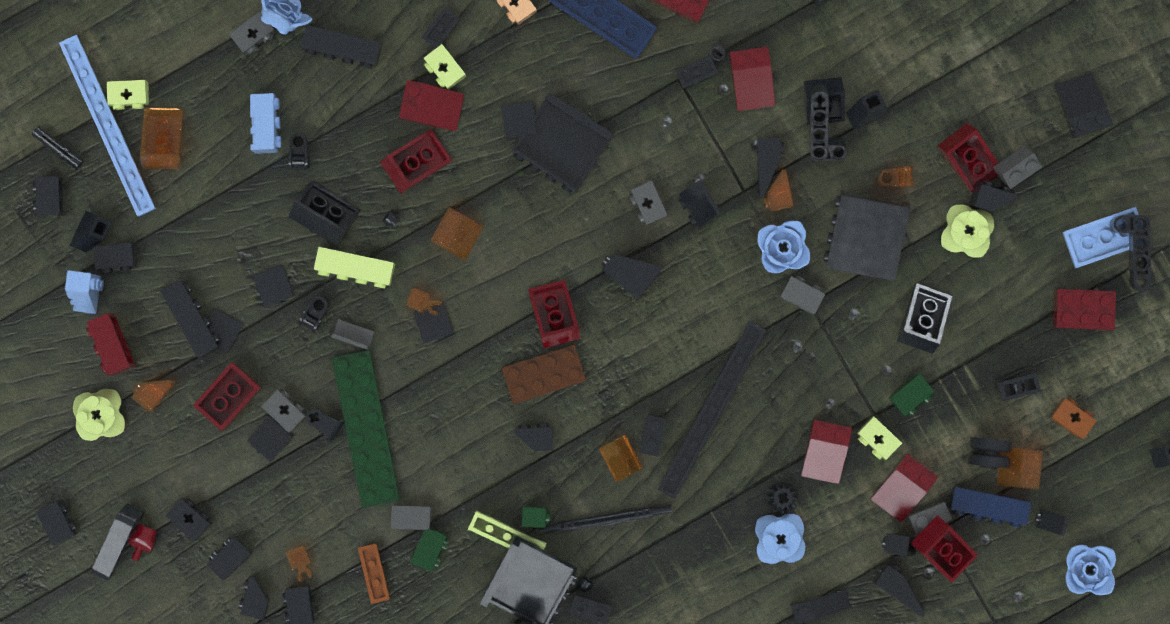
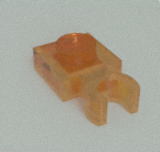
M413 288L406 302V307L421 313L428 309L432 315H438V312L433 310V306H442V303L439 300L430 301V294Z
M305 545L287 551L286 555L291 569H298V580L303 581L301 576L303 572H306L308 577L311 578L312 572L306 567L311 562Z

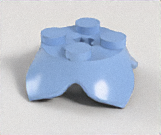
M261 0V20L277 28L284 35L313 20L309 15L300 13V0Z
M787 221L781 226L767 225L759 230L758 245L762 250V264L768 272L781 273L789 268L800 269L809 263L810 251L805 245L806 231L801 222ZM783 242H785L787 244L786 248L788 249V251H783L782 253L779 251L780 247L778 245L779 243L783 244Z
M785 514L781 517L766 515L757 519L755 531L759 539L757 554L760 561L769 564H775L780 561L791 563L803 558L805 553V543L803 541L804 525L800 516L795 514ZM784 534L785 543L777 544L778 539L776 536Z
M1078 545L1072 547L1066 560L1068 569L1065 580L1068 589L1077 594H1084L1088 591L1096 595L1112 593L1115 585V579L1112 574V568L1116 563L1114 550L1105 546L1089 548L1086 545ZM1087 565H1088V566H1091V565L1093 566V568H1092L1093 573H1092V574H1090V573H1087V574H1086L1085 571L1087 570V569H1086V566H1087Z

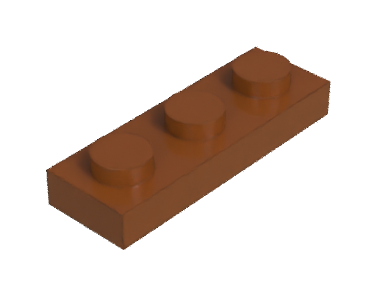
M377 543L358 547L371 604L390 600Z

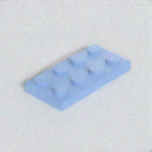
M1136 207L1062 232L1074 267L1078 268L1129 250V233H1114L1110 229V221L1117 216L1139 215ZM1121 219L1117 220L1116 227L1122 230L1124 222ZM1138 219L1135 225L1138 229H1142L1143 225L1141 220ZM1138 238L1136 240L1137 247L1144 245L1142 239Z

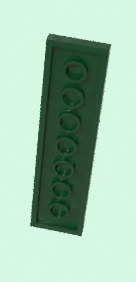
M370 350L333 357L332 362L361 506L366 508L400 501Z

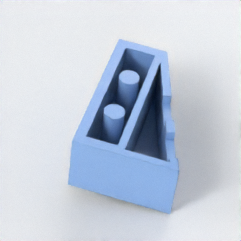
M274 93L250 95L251 135H253L251 151L256 154L276 153L278 148H281V136H278L277 129L280 128V117H277L276 110L279 109V98H276Z
M68 270L65 291L68 298L73 299L70 301L71 305H74L73 311L97 313L99 292H102L104 280H101L102 276Z

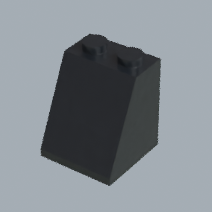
M615 254L612 258L608 256L602 263L604 267L602 272L637 300L663 269L657 265Z

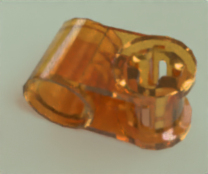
M913 166L883 170L877 175V184L882 188L915 186V183L912 182ZM883 174L890 176L891 181L889 184L883 182Z

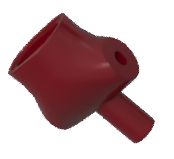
M138 524L128 542L129 545L135 547L131 559L139 561L142 551L152 552L155 545L156 530Z

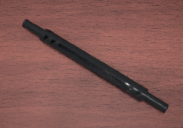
M671 505L656 508L646 507L557 522V524L548 525L545 528L538 527L539 535L553 532L564 533L653 518L655 515L672 513Z

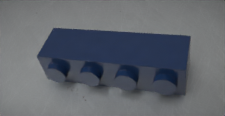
M953 486L948 509L953 510V514L964 516L965 513L972 514L971 518L983 520L985 516L991 518L990 522L1002 524V520L1009 521L1010 526L1021 528V524L1027 525L1031 502Z

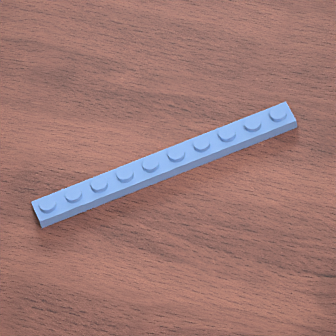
M75 35L59 42L137 216L139 217L155 210V205L78 36Z

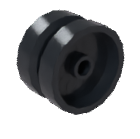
M970 437L969 447L981 450V453L968 454L967 464L979 465L982 468L997 469L999 467L1010 469L1011 459L1006 456H999V452H1011V441Z

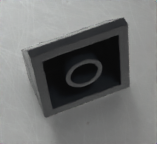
M842 77L803 81L807 125H810V91L815 85H823L827 89L829 98L828 123L845 121V90ZM821 94L817 98L819 103H821ZM817 112L815 113V116L819 117L822 116L824 113Z

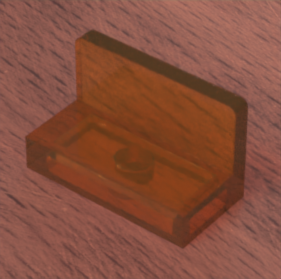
M626 435L599 448L616 482L643 469Z

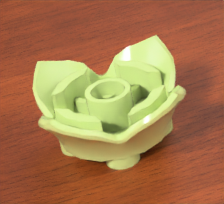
M966 205L952 206L946 217L948 225L941 235L942 247L950 252L962 251L970 257H982L990 245V234L994 229L993 216L985 210H974ZM968 225V227L973 228L972 235L969 233L965 234V226Z
M102 389L96 393L86 392L75 398L73 413L76 417V430L82 439L93 441L97 440L100 436L115 437L124 432L125 420L119 412L121 398L117 390ZM100 410L101 418L95 419L94 411Z

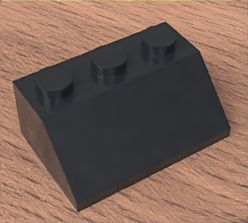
M311 181L294 202L288 217L335 246H338L354 223L360 210Z

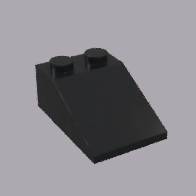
M1092 73L1054 85L1073 139L1113 125L1107 105Z
M701 179L679 194L680 199L678 202L683 210L687 208L690 213L688 218L693 226L697 225L700 228L718 217L721 213Z
M916 283L900 327L897 341L933 354L941 342L952 296Z

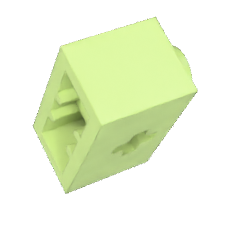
M442 44L424 57L426 61L424 66L430 74L434 71L438 77L435 80L441 88L446 87L449 90L466 77V74ZM441 64H443V66L448 65L446 67L448 70L446 73L444 71L439 72L441 70Z
M146 80L107 82L108 105L113 107L114 110H123L125 106H132L133 109L144 108V105H149L148 82ZM129 91L132 94V96H129V98L127 99L124 97V95H126Z
M874 416L857 432L859 435L858 440L864 446L869 445L874 449L872 453L879 460L881 458L887 460L902 444ZM875 435H876V436H880V435L882 436L881 439H880V440L882 441L881 444H880V443H876V444L874 443V441H875L874 436H875Z

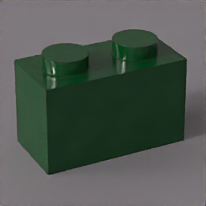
M917 374L888 399L902 416L907 414L911 416L918 410L916 406L921 402L925 404L933 398L931 394L935 391L921 374Z
M523 506L522 527L545 528L546 524L550 523V511H547V507Z
M431 528L424 530L410 563L430 572L434 568L437 569L441 562L439 554L441 550L445 552L449 543L446 540L448 535Z

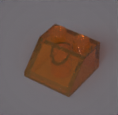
M449 207L430 241L466 260L483 226Z
M1012 448V451L1009 453L1000 452V456L1009 457L1011 461L1010 469L999 468L997 485L1039 489L1043 451Z

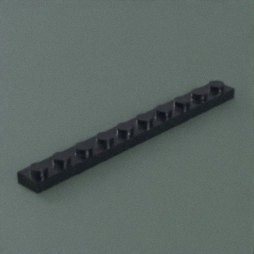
M750 321L748 322L659 486V491L674 499L676 498L764 336L766 330Z

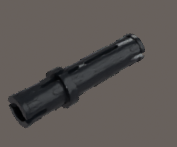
M40 126L33 130L31 135L57 154L61 161H66L75 170L82 166L84 160L75 155L71 148L62 145Z

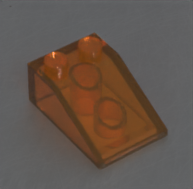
M144 108L140 150L142 169L181 170L183 109Z

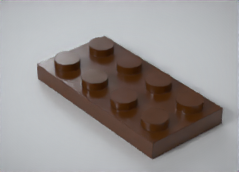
M575 344L502 368L513 404L586 381Z

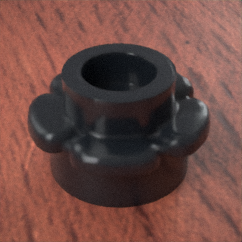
M390 210L382 220L386 228L396 225L399 221L397 217L398 212L395 213Z

